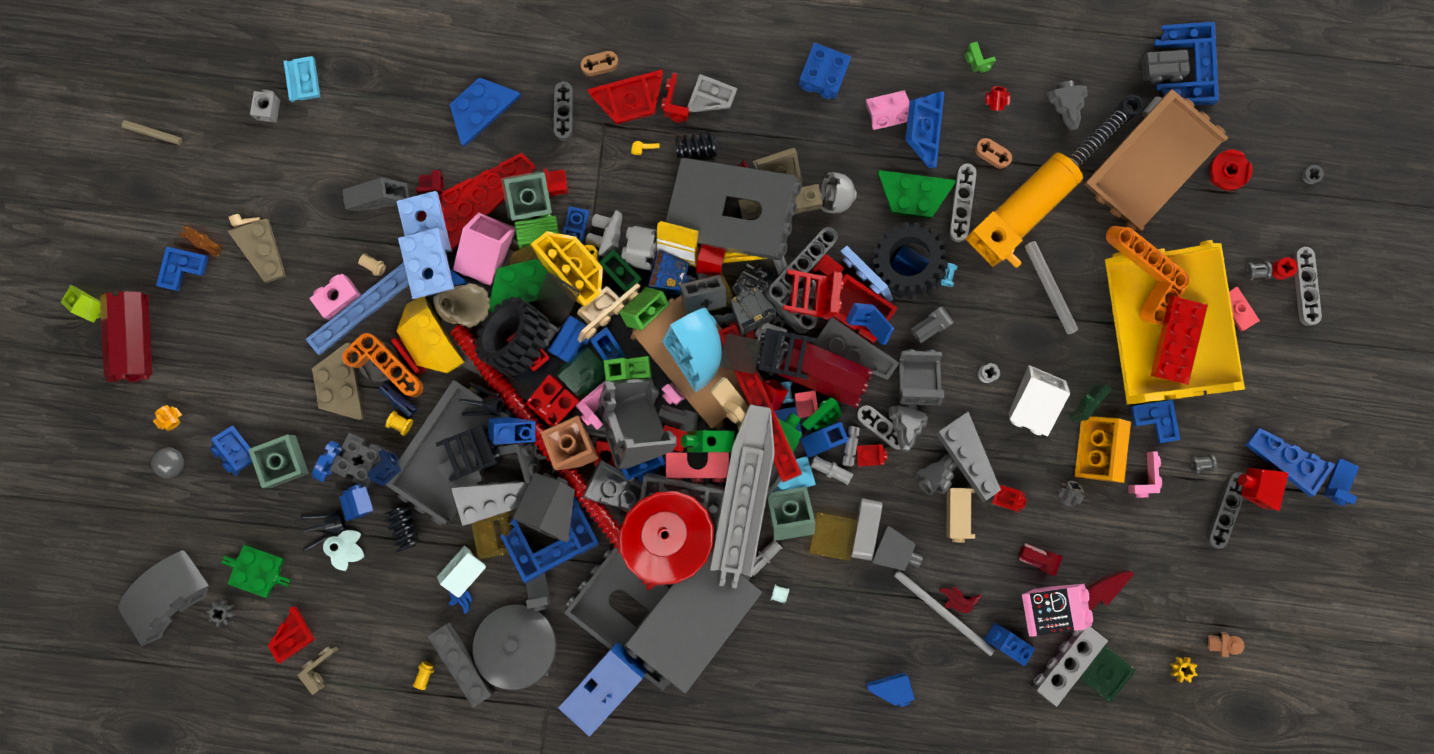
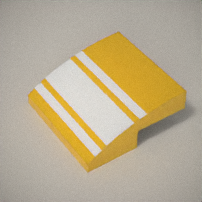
M660 221L657 225V251H662L688 263L690 266L696 267L699 255V247H697L699 231Z

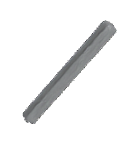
M1032 241L1026 244L1025 249L1066 333L1072 334L1078 331V327L1037 243Z

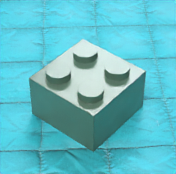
M538 171L501 178L507 214L510 220L552 213L544 172Z
M285 435L248 449L262 488H273L309 474L296 435Z

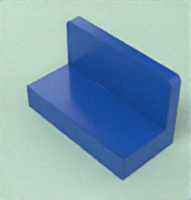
M903 245L892 261L891 267L900 275L914 276L921 273L927 267L929 260Z

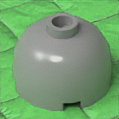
M829 172L828 175L830 176L824 178L821 185L820 194L822 200H824V206H821V208L827 213H842L855 201L857 192L849 177L841 173Z

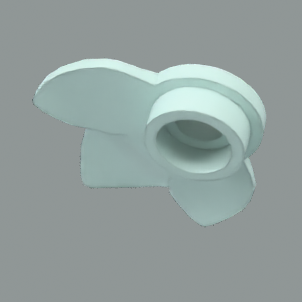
M345 530L338 537H329L324 542L323 550L326 555L331 557V563L336 569L346 571L348 562H355L364 558L362 549L355 544L361 535L358 531ZM332 543H336L338 545V549L332 551L330 549V545Z

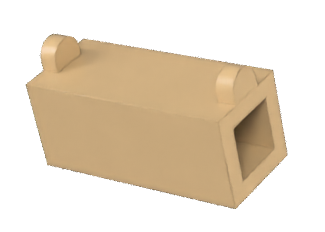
M949 488L947 490L946 537L952 538V542H965V539L975 538V534H971V493H975L974 489Z

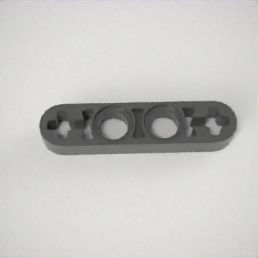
M1241 472L1231 473L1226 478L1206 536V541L1212 548H1224L1229 541L1244 498L1241 495L1243 486L1236 485V482L1233 481L1234 478H1238L1243 474ZM1229 489H1235V491H1239V492L1236 493V492H1233V491H1229ZM1228 495H1232L1235 498V504L1231 507L1226 503ZM1222 514H1226L1229 518V522L1225 526L1219 522V517ZM1216 527L1220 529H1225V532L1216 530ZM1218 536L1221 539V542L1216 543V540H1214L1213 537Z

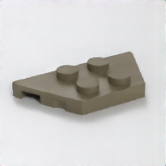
M348 342L312 368L318 408L354 419L364 420L356 368L346 365L342 359L343 352L351 345ZM353 354L350 358L352 363H354Z

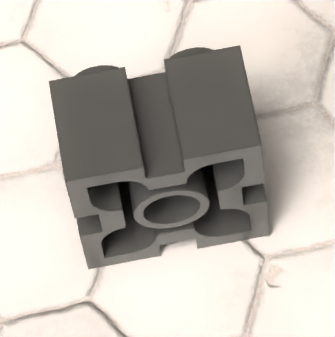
M348 433L341 447L346 451L343 456L337 455L330 471L346 478L354 476L353 482L361 484L363 487L374 488L376 482L369 480L367 473L381 461L380 450L383 449L388 453L392 451L378 444L368 446L369 440L357 434ZM363 456L362 460H364V463L359 464L358 460Z

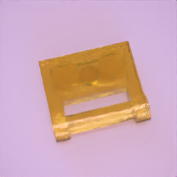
M508 511L471 523L478 560L509 553L505 544V548L499 549L493 522L499 519L501 532L507 537L510 533L507 520L509 517Z

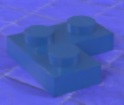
M166 247L156 286L179 291L184 272L204 276L209 257Z
M1173 400L1130 406L1134 426L1154 423L1157 443L1180 440Z

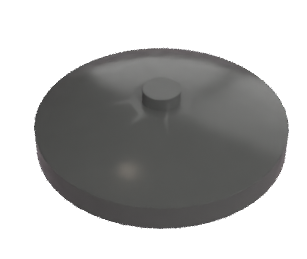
M508 605L493 611L482 621L473 641V658L480 674L492 685L506 690H521L538 683L552 667L557 651L556 636L550 622L540 612L533 611V608L527 609V606Z

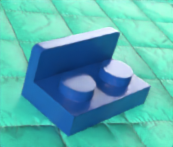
M234 426L211 438L210 450L215 457L220 456L223 460L222 465L228 473L232 472L234 476H237L240 470L253 463L248 450L250 447Z

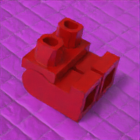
M548 375L526 404L548 425L554 427L560 424L581 400L569 389H565V386L553 375Z

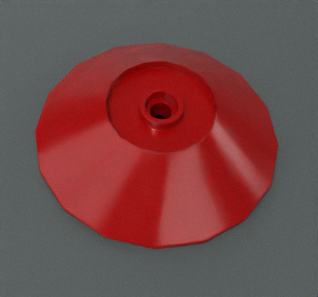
M677 491L656 492L639 500L626 514L619 531V551L626 567L639 579L656 585L677 584L694 576L707 562L714 545V526L707 509L694 497ZM663 531H667L665 537H661Z

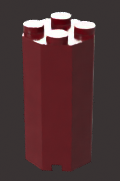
M128 291L118 292L115 296H112V292L100 295L104 378H107L108 383L121 382L120 380H128L130 383L149 380L150 376H152L149 295H144L142 292Z
M794 340L788 369L790 372L796 373L803 340ZM807 342L801 374L808 375V380L782 374L777 375L857 409L862 398L859 396L865 394L869 385L867 382L870 380L873 370ZM787 352L782 362V365L780 366V370H784Z

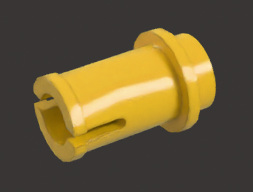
M422 661L418 665L419 671L413 683L415 688L420 690L426 689L429 677L434 672V665L432 663Z

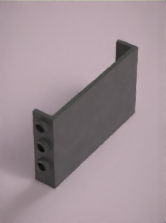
M455 380L447 388L399 459L398 464L401 471L385 484L398 493L397 497L406 503L408 501L415 504L414 508L422 514L427 512L432 516L431 520L439 525L449 524L458 510L451 487L437 468V465L450 459L445 446L436 447L435 443L481 424L486 425L488 428V418L515 417L507 409H504L497 416H462L463 412L485 411L482 406L460 403L459 399L483 401V398L480 397L481 392L471 386L468 389ZM468 436L461 437L465 450L472 449ZM456 440L449 442L454 456L460 455ZM493 444L494 447L502 446V444Z
M712 548L707 562L694 576L671 586L639 629L625 644V647L628 648L626 650L627 654L635 660L639 657L644 661L643 667L651 673L655 670L661 675L659 679L667 686L672 684L683 694H686L762 594V591L750 583V578L744 574H739L736 589L731 588L733 573L726 572L724 586H719L721 571L710 570L714 548Z

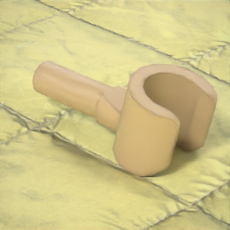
M239 214L230 216L229 220L234 228L260 221V217L241 219Z

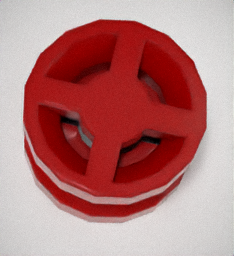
M1290 257L1275 261L1272 264V276L1278 280L1294 276L1298 269L1296 261Z

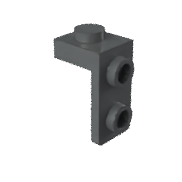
M531 442L509 443L498 447L500 455L517 452L526 483H530L534 473L540 475Z
M543 573L542 576L526 583L529 598L526 600L527 609L533 608V611H540L546 609L545 605L551 603L546 573Z

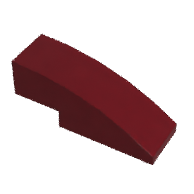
M1127 570L1115 572L1088 585L1085 589L1089 592V610L1092 611L1099 602L1108 605L1133 577L1134 573Z

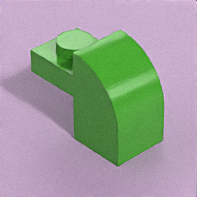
M649 356L604 360L606 381L652 377Z

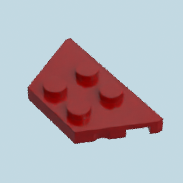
M658 70L588 89V93L616 125L651 116L656 112L663 71Z

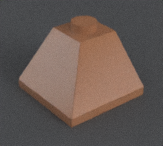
M579 415L541 432L554 470L582 467L599 459L593 441Z

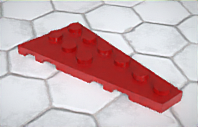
M523 153L500 163V165L490 170L483 171L480 175L469 178L438 195L450 241L451 253L459 246L463 228L478 213L489 216L505 201L501 178L533 173L537 169ZM420 211L417 215L419 222H423L427 217L425 211Z

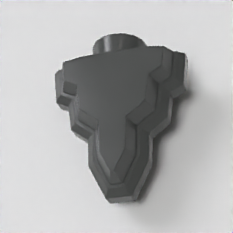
M1064 81L1057 85L1058 89L1047 92L1049 103L1054 104L1056 112L1062 114L1063 122L1067 128L1073 131L1078 129L1081 121L1080 110L1084 107V99L1088 96L1087 86H1075L1074 81Z
M902 404L901 406L889 407V418L893 420V428L898 433L897 441L900 449L909 452L915 444L916 436H919L922 428L927 426L928 417L925 413L917 411L916 405Z
M948 453L939 462L931 463L925 469H920L914 477L920 482L919 486L925 493L932 495L936 491L945 494L952 485L950 481L954 477L953 471L957 464Z

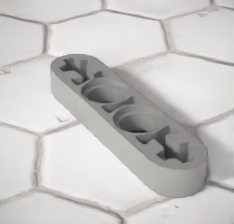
M971 164L962 165L956 174L949 226V237L955 242L963 241L969 233L976 180V169ZM965 169H968V173H970L971 175H969V177L967 178V182L963 183L965 179V174H962L961 172H964ZM959 189H967L969 197L961 198L958 193ZM964 208L967 213L966 217H958L956 209ZM965 222V224L962 223L960 227V231L964 232V234H961L960 237H957V233H954V231L957 230L959 223Z
M1302 247L1294 251L1292 257L1296 261L1298 268L1294 275L1300 322L1305 326H1311L1319 323L1322 318L1315 253L1311 248ZM1300 254L1307 255V259L1300 258ZM1302 265H1309V267L1301 268ZM1303 271H1307L1311 276L1308 282H1305L1301 277ZM1305 291L1312 293V301L1308 302L1304 299ZM1312 304H1313V307H1312V308H1310V307H1309V308H1305V306H1309V305H1312ZM1307 314L1314 315V318H1307Z

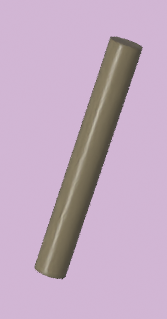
M126 120L122 122V128L177 145H181L183 142L181 137Z

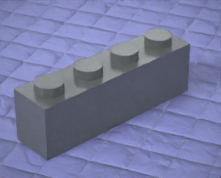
M451 623L444 625L428 636L473 708L495 692L490 683L478 671L472 655Z

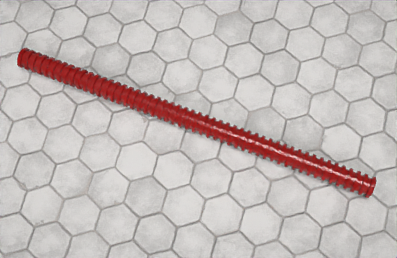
M460 324L455 326L451 330L450 335L454 337L456 342L458 341V346H462V351H466L465 355L470 356L469 360L473 361V365L477 366L478 371H481L480 374L485 376V381H489V386H493L492 390L500 393V397L504 400V405L508 406L507 409L509 411H512V416L535 421V445L539 446V451H543V456H547V461L551 462L541 432L547 429L543 428V424L539 423V419L535 418V414L531 413V409L527 408L526 403H523L524 399L519 398L520 394L515 392L516 389L512 388V384L508 383V379L504 378V374L477 357L478 353L475 352L477 347L475 344L476 338H473V333H469V328ZM577 468L555 470L559 472V477L562 476L564 480L568 481V486L575 489L574 496L579 498L578 501L582 502V506L587 508L586 512L591 513L590 517H594V522H598V527L602 528V532L607 534L606 538H610V543H614V548L619 550V531L621 525L618 526V521L614 520V516L609 514V509H605V504L602 505L599 502L582 498L588 485L585 483L586 480L581 478L582 474L577 473ZM642 580V584L647 586V590H651L656 586V584Z

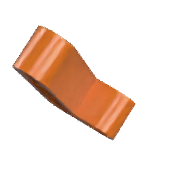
M364 333L343 352V362L354 368H360L371 360L405 395L417 397L423 392L422 382L378 337ZM372 338L373 345L367 349L365 343L368 339ZM357 353L358 360L352 363L350 358L352 354ZM386 353L388 358L386 362L381 363L379 358L381 354ZM400 367L402 374L400 377L395 378L394 370ZM407 380L409 383L414 384L415 390L411 391V387L404 381Z

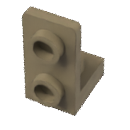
M337 646L332 649L329 647L325 648L318 654L319 659L315 662L310 660L301 667L303 671L298 674V677L312 695L325 687L323 678L313 670L339 650Z

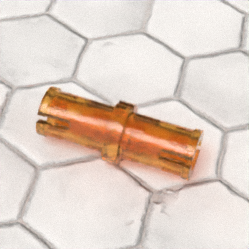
M188 225L182 228V230L186 231L185 233L180 231L181 237L194 243L196 248H202L214 257L220 254V252L216 251L217 249L222 251L223 247L210 240L206 234H200Z

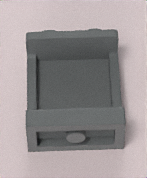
M913 349L901 351L898 359L900 404H942L944 399V390L941 389L940 366L942 352H936L935 350L923 352Z

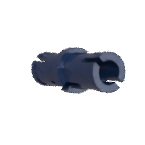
M388 381L383 385L389 391L382 386L379 388L378 391L387 397L394 407L397 406L404 412L408 418L414 415L408 408L415 413L418 410L416 406L405 398L404 393H399Z

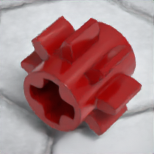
M1002 86L992 87L991 92H986V105H989L991 110H1004L1005 105H1010V92H1006L1007 89Z

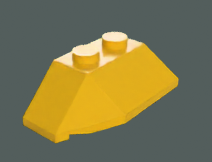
M547 231L531 243L543 266L572 299L586 307L601 295L603 267L577 237Z
M426 296L406 304L397 333L415 364L444 373H449L464 364V360Z

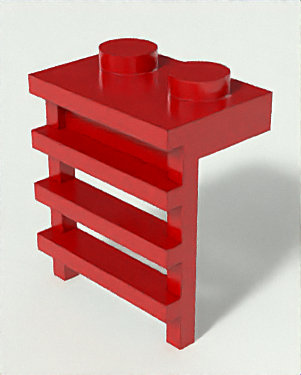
M787 269L786 274L793 275L790 306L783 305L782 310L789 311L790 313H801V315L807 314L813 317H823L826 320L840 312L842 306L840 292L844 285V281L841 280V272L834 271L825 277ZM799 277L804 278L801 308L796 307ZM811 279L816 280L813 310L808 309Z

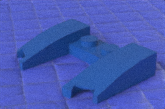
M1215 22L1163 25L1161 28L1164 31L1161 40H1155L1154 47H1193L1195 82L1157 84V91L1162 90L1163 94L1166 95L1167 92L1173 89L1183 99L1187 98L1192 101L1194 105H1215L1219 101Z
M575 497L573 499L570 535L567 543L559 540L533 554L515 519L510 523L514 528L508 536L501 535L525 584L567 560L599 545Z

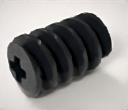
M708 132L707 138H705L703 133H700L699 139H697L695 134H692L691 140H689L687 135H684L683 141L680 140L679 136L675 138L677 160L679 156L686 158L687 155L694 159L695 153L701 159L703 152L709 158L711 151H713L715 157L718 156L715 136L713 137L711 132Z
M400 507L383 513L390 515L385 519V522H392L387 527L388 530H395L390 537L397 538L393 542L394 546H400L395 551L396 553L415 547V544L420 541L419 538H413L417 531L410 530L415 524L407 522L412 518V515H405L409 507Z

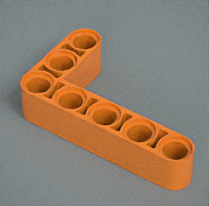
M1121 226L1110 227L1106 233V239L1109 244L1158 281L1143 305L1140 316L1145 322L1162 325L1169 297L1177 296L1181 298L1189 284V275L1133 229Z

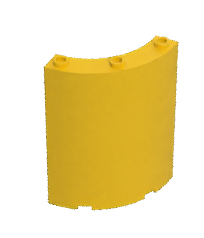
M1213 240L1200 242V246L1166 252L1165 249H1158L1189 275V284L1181 298L1208 305L1189 385L1150 376L1163 324L1158 325L1143 321L1140 311L1158 281L1121 252L1114 253L1112 258L1105 259L1127 405L1202 396L1204 391H1207V394L1245 390L1222 245L1220 243H1213Z

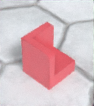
M815 391L793 394L798 417H809L818 410Z

